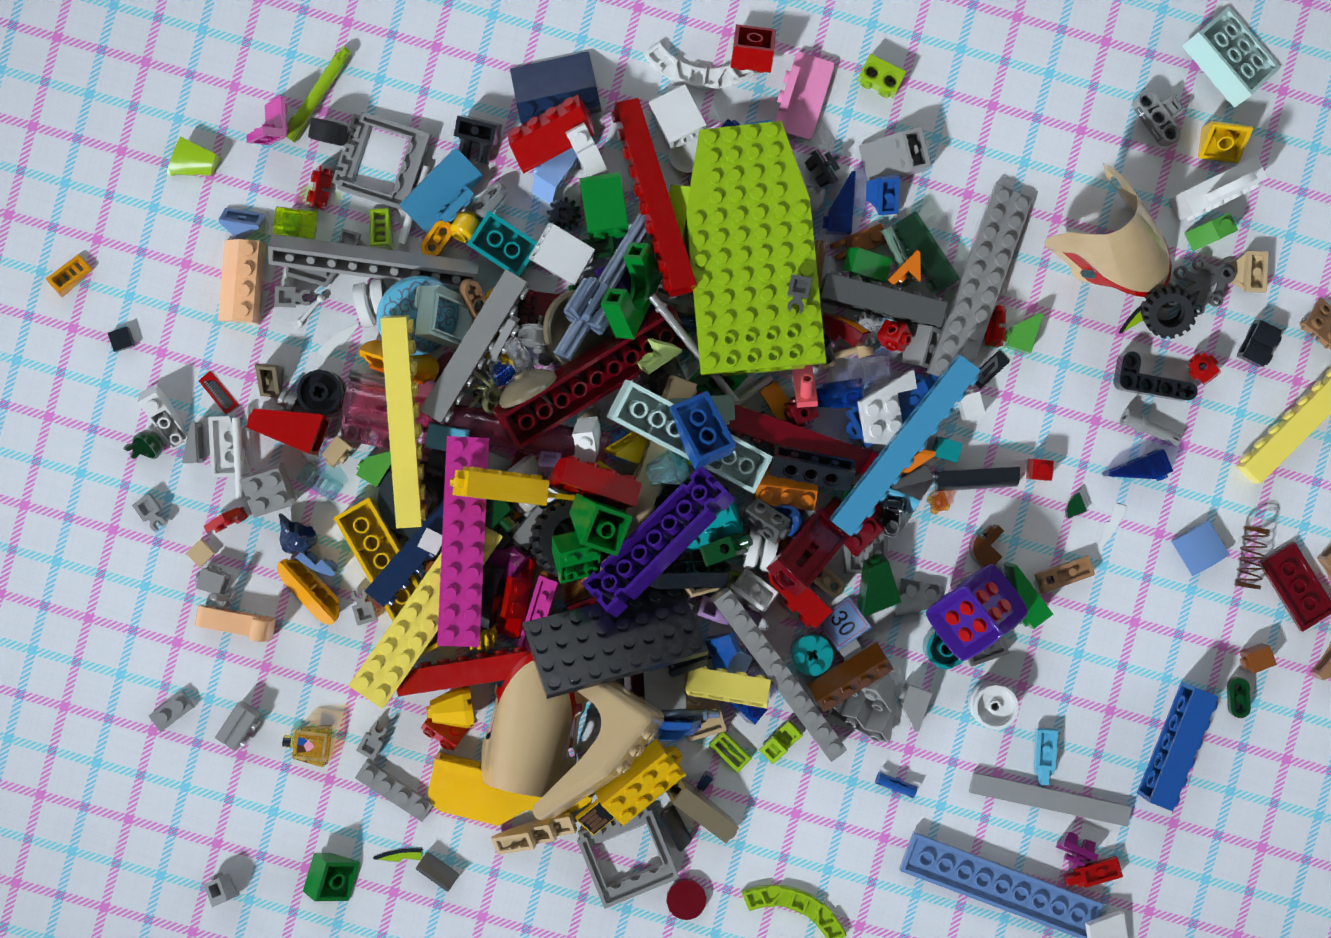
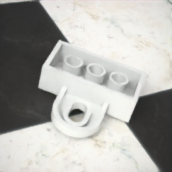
M1258 156L1168 200L1179 221L1185 218L1187 221H1190L1262 186L1261 181L1268 177Z

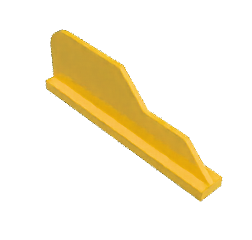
M438 751L434 759L428 797L430 802L434 804L433 806L441 812L499 826L526 810L533 811V806L542 798L512 793L485 784L482 778L480 761ZM594 792L561 814L573 813L586 805H590Z

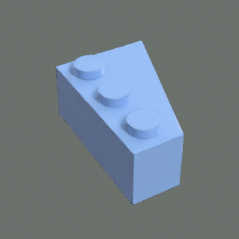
M573 148L534 169L531 193L549 204L551 202L554 203L556 192L559 188L562 189L564 187V181L570 173H573L579 163Z

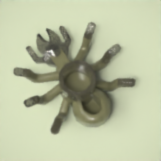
M486 363L484 372L488 374L490 381L488 382L478 372L474 373L487 387L480 385L469 386V390H484L482 394L475 397L470 407L473 408L479 399L483 398L481 402L483 410L487 414L493 415L495 413L492 409L499 405L500 396L505 389L498 387L507 381H512L514 377H505L497 382V379L504 374L505 365L502 366L501 370V366L498 364L495 370V364H491L488 372V364Z

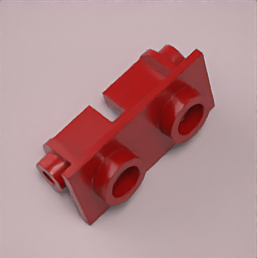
M318 166L316 170L312 171L310 182H313L312 190L308 191L306 201L309 202V208L315 204L317 209L324 210L327 207L330 192L322 191V188H331L333 174H331L332 170L324 168V171H321L322 166Z
M996 305L994 307L984 335L985 346L999 348L1006 342V328H999L1000 324H1006L1007 310L1005 305Z

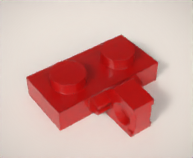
M237 507L220 514L203 527L207 533L213 530L218 533L226 529L227 526L241 523L248 518L244 507Z

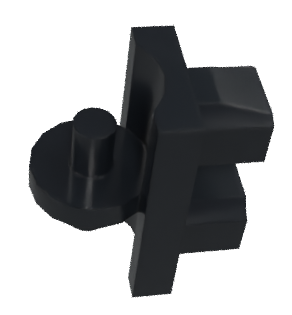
M820 150L811 152L812 156L804 164L810 172L817 167H820L823 173L815 178L819 187L836 183L838 178L830 166L833 167L835 172L839 170L840 167L837 161L841 159L840 156L836 155L833 157L828 151L824 154L828 160L826 161Z

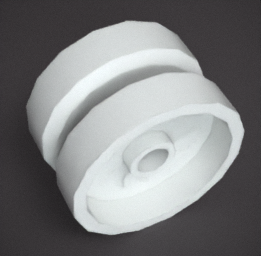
M383 279L371 280L369 287L364 282L354 284L352 287L355 308L363 328L376 325L379 302L388 290Z
M748 528L747 534L751 536L753 545L747 547L748 551L743 555V568L754 569L757 565L758 557H760V570L769 572L766 567L775 558L778 543L775 545L764 537L762 538V535L755 530Z
M981 682L973 688L968 699L970 713L980 724L988 729H1004L1011 725L1018 715L1019 705L1016 696L1011 690L998 682Z

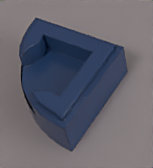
M706 770L696 788L702 792L705 791L713 779V774Z

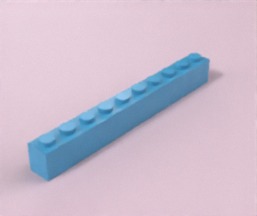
M957 354L829 518L835 525L850 536L853 533L857 534L861 530L864 519L871 517L876 510L875 505L878 501H883L887 497L889 487L892 484L895 485L902 477L900 473L905 467L909 468L915 460L913 458L914 455L926 447L928 437L935 435L941 427L939 423L943 418L947 419L954 410L952 408L956 402H960L967 393L965 390L968 386L974 385L979 379L978 373L981 371L962 355Z

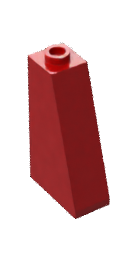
M253 409L248 416L246 428L305 453L318 456L332 417L312 413Z

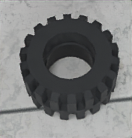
M1167 283V286L1163 284L1158 285L1159 289L1157 290L1152 288V293L1144 296L1146 301H1142L1141 306L1143 309H1140L1143 316L1142 319L1147 328L1154 335H1160L1164 339L1167 336L1170 339H1174L1176 334L1181 337L1184 335L1182 332L1185 330L1189 332L1191 330L1190 324L1194 325L1196 322L1194 317L1198 316L1196 311L1197 304L1189 292L1180 285L1176 284L1174 286L1172 283ZM1177 302L1180 304V310L1174 318L1161 320L1157 317L1160 307L1165 303Z

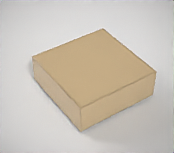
M200 539L186 554L201 568L216 552L203 539Z

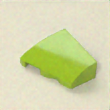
M180 136L171 156L167 174L171 176H213L221 157Z

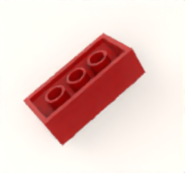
M579 95L567 98L563 103L549 108L545 113L531 118L528 122L514 127L507 133L510 148L523 174L573 148L565 132L583 122L591 137L595 136L590 112Z
M571 455L559 459L547 479L549 480L550 487L574 495L578 493L610 504L618 509L636 507L642 483L635 481L636 478L633 476H621L617 474L616 470L605 468V470L600 469L596 463H583L579 461L580 458Z

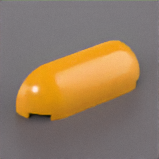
M372 340L364 343L359 349L360 357H364L371 369L384 373L382 340ZM428 354L413 355V361H417V374L414 376V382L425 384V382L435 380L439 372L437 360Z
M286 558L278 563L277 570L283 583L315 618L324 624L332 625L338 619L340 602L336 595L311 568L300 561L288 560Z

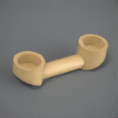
M862 345L855 348L851 346L835 351L834 360L856 353L858 358L862 359L874 355V351L869 346ZM834 361L826 365L819 364L820 371L836 366Z

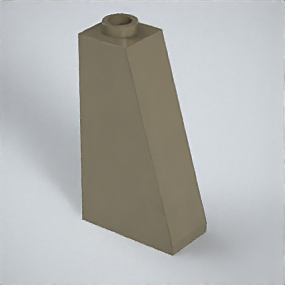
M685 778L679 780L666 791L672 804L724 843L735 837L739 827L734 819Z

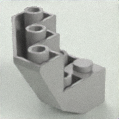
M888 673L827 710L826 713L862 732L873 741L889 743L896 708L894 680Z

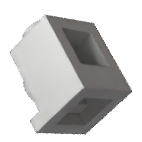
M220 872L211 876V881L204 884L212 907L240 895L239 891H235L229 873L223 876V873Z

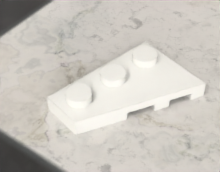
M208 417L211 478L235 477L231 417ZM242 447L244 475L252 472Z

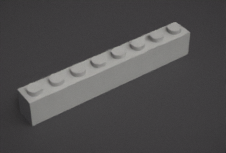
M508 270L504 271L420 408L423 414L443 426L445 422H450L454 415L453 409L456 404L460 405L465 397L464 391L467 386L471 387L476 379L474 375L477 370H481L487 361L485 357L493 349L496 339L502 332L507 320L515 316L519 308L517 306L519 301L526 298L529 292L527 281Z

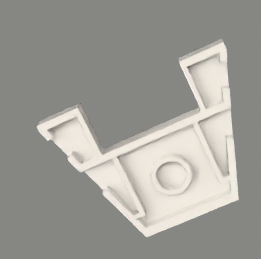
M914 370L905 372L904 375L890 381L883 388L877 389L858 401L864 442L887 445L902 426L898 393L917 389Z

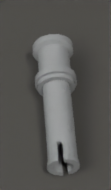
M1127 408L1120 418V425L1134 428L1138 433L1145 432L1175 447L1180 444L1178 439L1182 440L1181 434L1152 423L1146 416L1132 413L1131 409Z

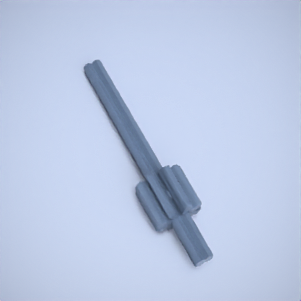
M639 212L599 279L597 280L594 277H589V279L583 278L564 308L566 318L572 323L554 350V355L558 356L560 360L570 362L587 333L602 335L607 328L609 321L601 306V302L607 289H615L627 269L623 256L630 242L643 243L648 235L645 228V215H641V212Z

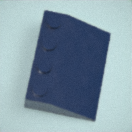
M589 51L510 68L521 125L528 122L531 118L545 113L549 108L563 103L567 98L579 95L590 114L602 112Z

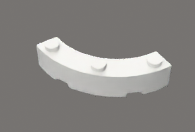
M598 417L578 418L572 433L575 444L573 456L580 458L579 461L583 463H595L601 437ZM543 473V474H542V476H543V477H542V480H547L548 477H547V476H544V473ZM549 486L548 492L550 493H559L567 495L571 494ZM547 498V502L559 500L555 498Z

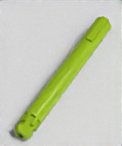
M342 46L339 49L340 51L335 53L296 114H293L288 121V134L286 138L295 143L307 126L306 122L347 62V57L350 56L351 51L346 47Z

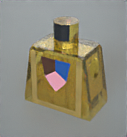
M333 725L301 726L295 730L294 736L284 735L282 747L293 748L292 758L295 760L324 767L328 764Z

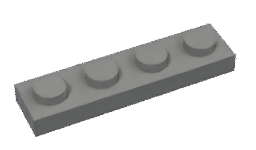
M369 760L365 761L355 779L421 822H423L434 805L429 799Z

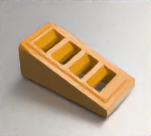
M78 254L48 276L46 280L61 297H64L93 269ZM77 263L83 268L82 271L75 266ZM73 269L77 275L73 276L69 270ZM65 274L70 278L69 281L64 279L63 276ZM59 280L63 283L62 286L57 283Z

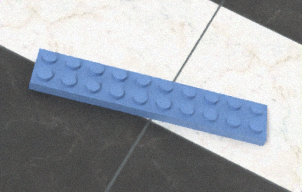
M914 831L899 867V870L906 874L1077 938H1087L1085 922L1099 918L1104 905L1100 901Z

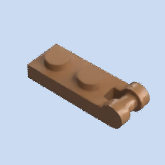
M1087 555L1034 573L1035 579L1040 584L1038 587L1040 593H1046L1095 575L1090 558ZM1051 576L1053 582L1048 584L1046 577Z

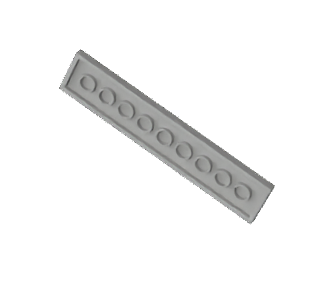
M997 183L993 186L927 373L940 377L957 354L962 355L974 365L1033 198Z

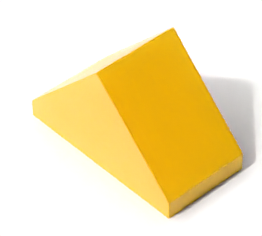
M632 431L604 450L605 453L639 464L648 439Z

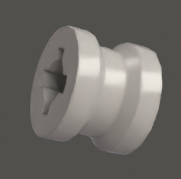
M289 387L284 388L277 400L279 406H286L291 412L295 411L300 403L297 393L292 392Z

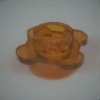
M944 492L927 497L932 514L949 510L950 505Z

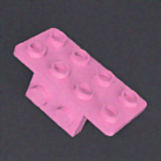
M802 52L796 53L791 71L786 70L783 80L784 83H787L785 91L780 90L777 100L781 104L775 121H782L786 134L805 140L812 139L834 69L833 62Z

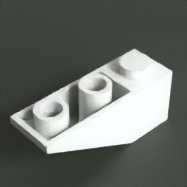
M155 384L139 394L137 403L171 449L174 450L186 444L188 434L170 400L160 386Z

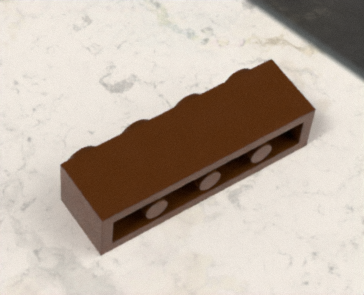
M876 642L807 685L818 705L826 712L874 681L887 675L894 668Z

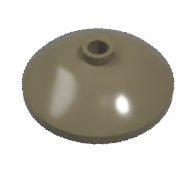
M534 369L527 372L521 370L513 375L514 379L507 384L500 396L499 403L501 407H512L531 399L548 388L556 380L557 375L554 371L547 369Z

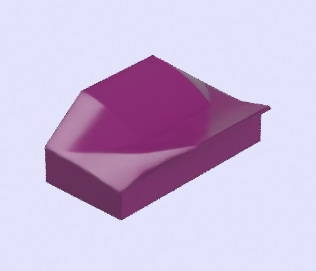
M513 545L507 549H495L488 563L504 569L503 587L505 588L507 577H520L530 556Z

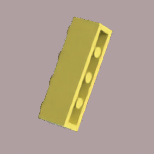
M706 666L692 670L688 674L685 689L687 695L768 709L772 683L766 676L756 675V677H751L745 672L737 671L733 674L727 673L728 671L722 668L709 670Z

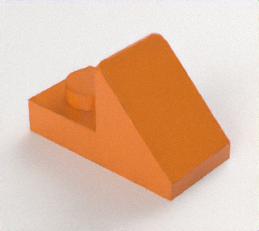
M918 250L887 279L893 286L896 283L900 285L908 277L906 275L907 272L918 282H921L920 252Z

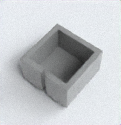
M283 462L246 473L239 479L245 497L250 496L247 502L253 518L293 506L297 500Z

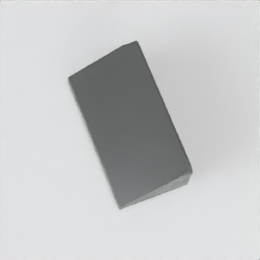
M430 852L425 853L415 868L448 892L459 876L458 872Z

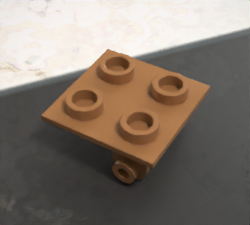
M1319 298L1307 320L1304 318L1299 325L1312 338L1316 336L1315 340L1322 344L1325 349L1329 348L1331 350V306L1322 298Z

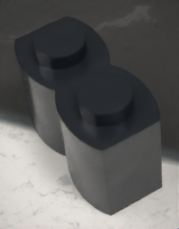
M1254 320L1236 357L1257 367L1268 365L1273 357V354H1271L1273 348L1278 346L1282 339V336H1280L1282 330L1263 320Z

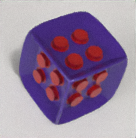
M993 564L987 565L956 586L953 591L948 592L933 603L926 611V616L936 633L950 651L961 661L968 660L993 645L1003 635L1012 631L1028 615V609L1023 599L1004 574Z

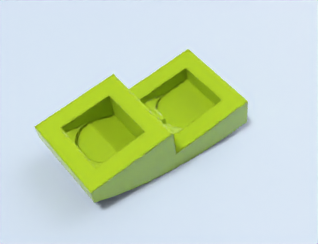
M789 719L759 748V751L774 764L803 736V733Z

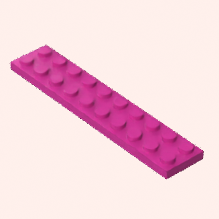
M447 436L437 646H480L486 499L452 495L453 486H450V480L455 478V470H463V466L488 469L489 438Z

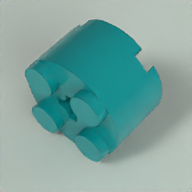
M931 628L923 640V652L926 658L942 669H952L960 665L963 661L958 659L949 648L941 649L945 643L934 628Z
M815 632L804 633L793 641L791 645V659L800 672L810 676H818L830 667L833 660V650L829 642L822 635ZM814 651L816 655L809 658L807 652Z

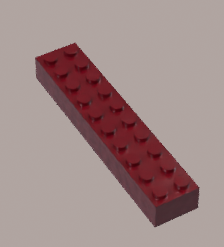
M667 305L666 308L684 329L676 309ZM654 310L644 317L635 339L616 338L613 335L555 370L556 380L541 393L518 405L502 408L499 404L492 410L509 441L519 450L620 388L625 380L631 381L644 373L637 362L645 354L653 352L647 338L672 343L680 349H683L686 345L660 312L657 313Z

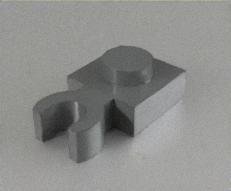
M791 275L787 296L793 297V299L788 303V311L791 312L792 306L797 304L800 307L799 313L802 314L804 310L802 299L808 300L812 278Z

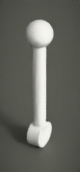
M318 295L317 301L302 318L294 322L296 328H301L304 320L318 304L325 301L324 295Z

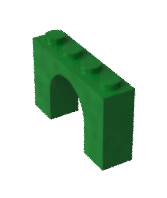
M630 242L623 256L631 277L630 295L626 289L608 288L601 306L616 338L635 339L651 304L648 298L656 293L662 280V275L657 268V263L649 243Z

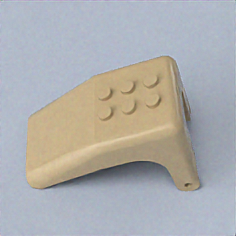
M615 680L578 690L580 694L597 707L601 716L600 733L583 757L533 806L535 818L538 820L554 818L623 773L625 774L632 766L634 759L639 757L645 750V745L649 740L651 741L659 732L658 729L664 722L663 713Z

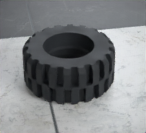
M571 500L557 502L545 508L536 517V522L530 530L532 536L529 537V543H532L533 548L530 550L532 555L535 554L537 558L535 560L536 563L541 565L546 573H551L557 578L558 574L552 553V537L558 524L566 520H572L569 512L574 501ZM600 551V565L603 560L607 559L608 553Z

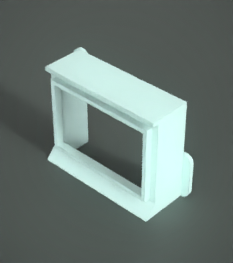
M441 285L418 286L414 303L415 307L418 308L415 335L457 350L473 322L461 294ZM439 297L459 305L458 321L453 335L435 328Z

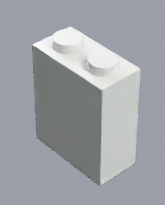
M685 84L673 87L670 92L664 95H657L648 102L650 111L671 151L697 139L699 130L707 129V125Z
M548 223L528 259L568 283L575 285L576 282L578 283L584 275L583 269L586 264L589 265L592 261L595 249L558 226Z

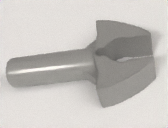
M229 588L224 594L212 593L210 599L217 601L215 605L219 609H224L231 605L228 600L237 599V594Z

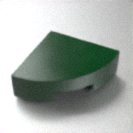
M1080 492L1072 495L1067 503L1065 515L1068 519L1087 512Z

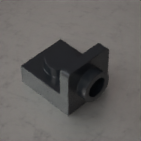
M431 449L424 471L428 472V476L439 479V477H444L446 451Z

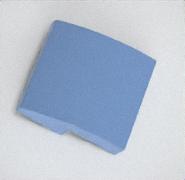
M1209 519L1190 528V531L1172 540L1174 547L1192 576L1208 569L1230 555Z

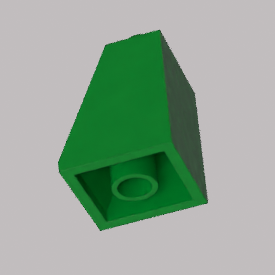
M620 172L579 178L589 240L601 241L607 237H624L629 230Z
M577 493L569 513L579 543L618 556L633 517L610 504Z

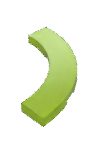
M760 885L741 891L749 911L763 907H787L810 918L822 931L825 938H843L847 936L836 915L822 901L803 890L784 885Z

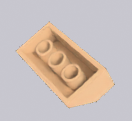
M245 239L224 241L218 321L259 324L266 244L261 241Z

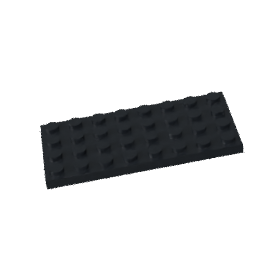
M654 588L643 591L635 600L629 598L625 602L628 607L617 618L606 612L599 603L523 622L522 628L546 699L708 655V648L684 590Z

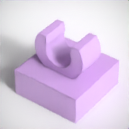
M541 451L538 471L544 472V476L549 477L558 460L561 459V453Z

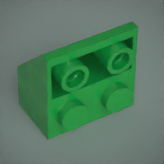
M576 531L552 537V553L560 584L589 577L593 572L597 574L600 572V551L581 545Z

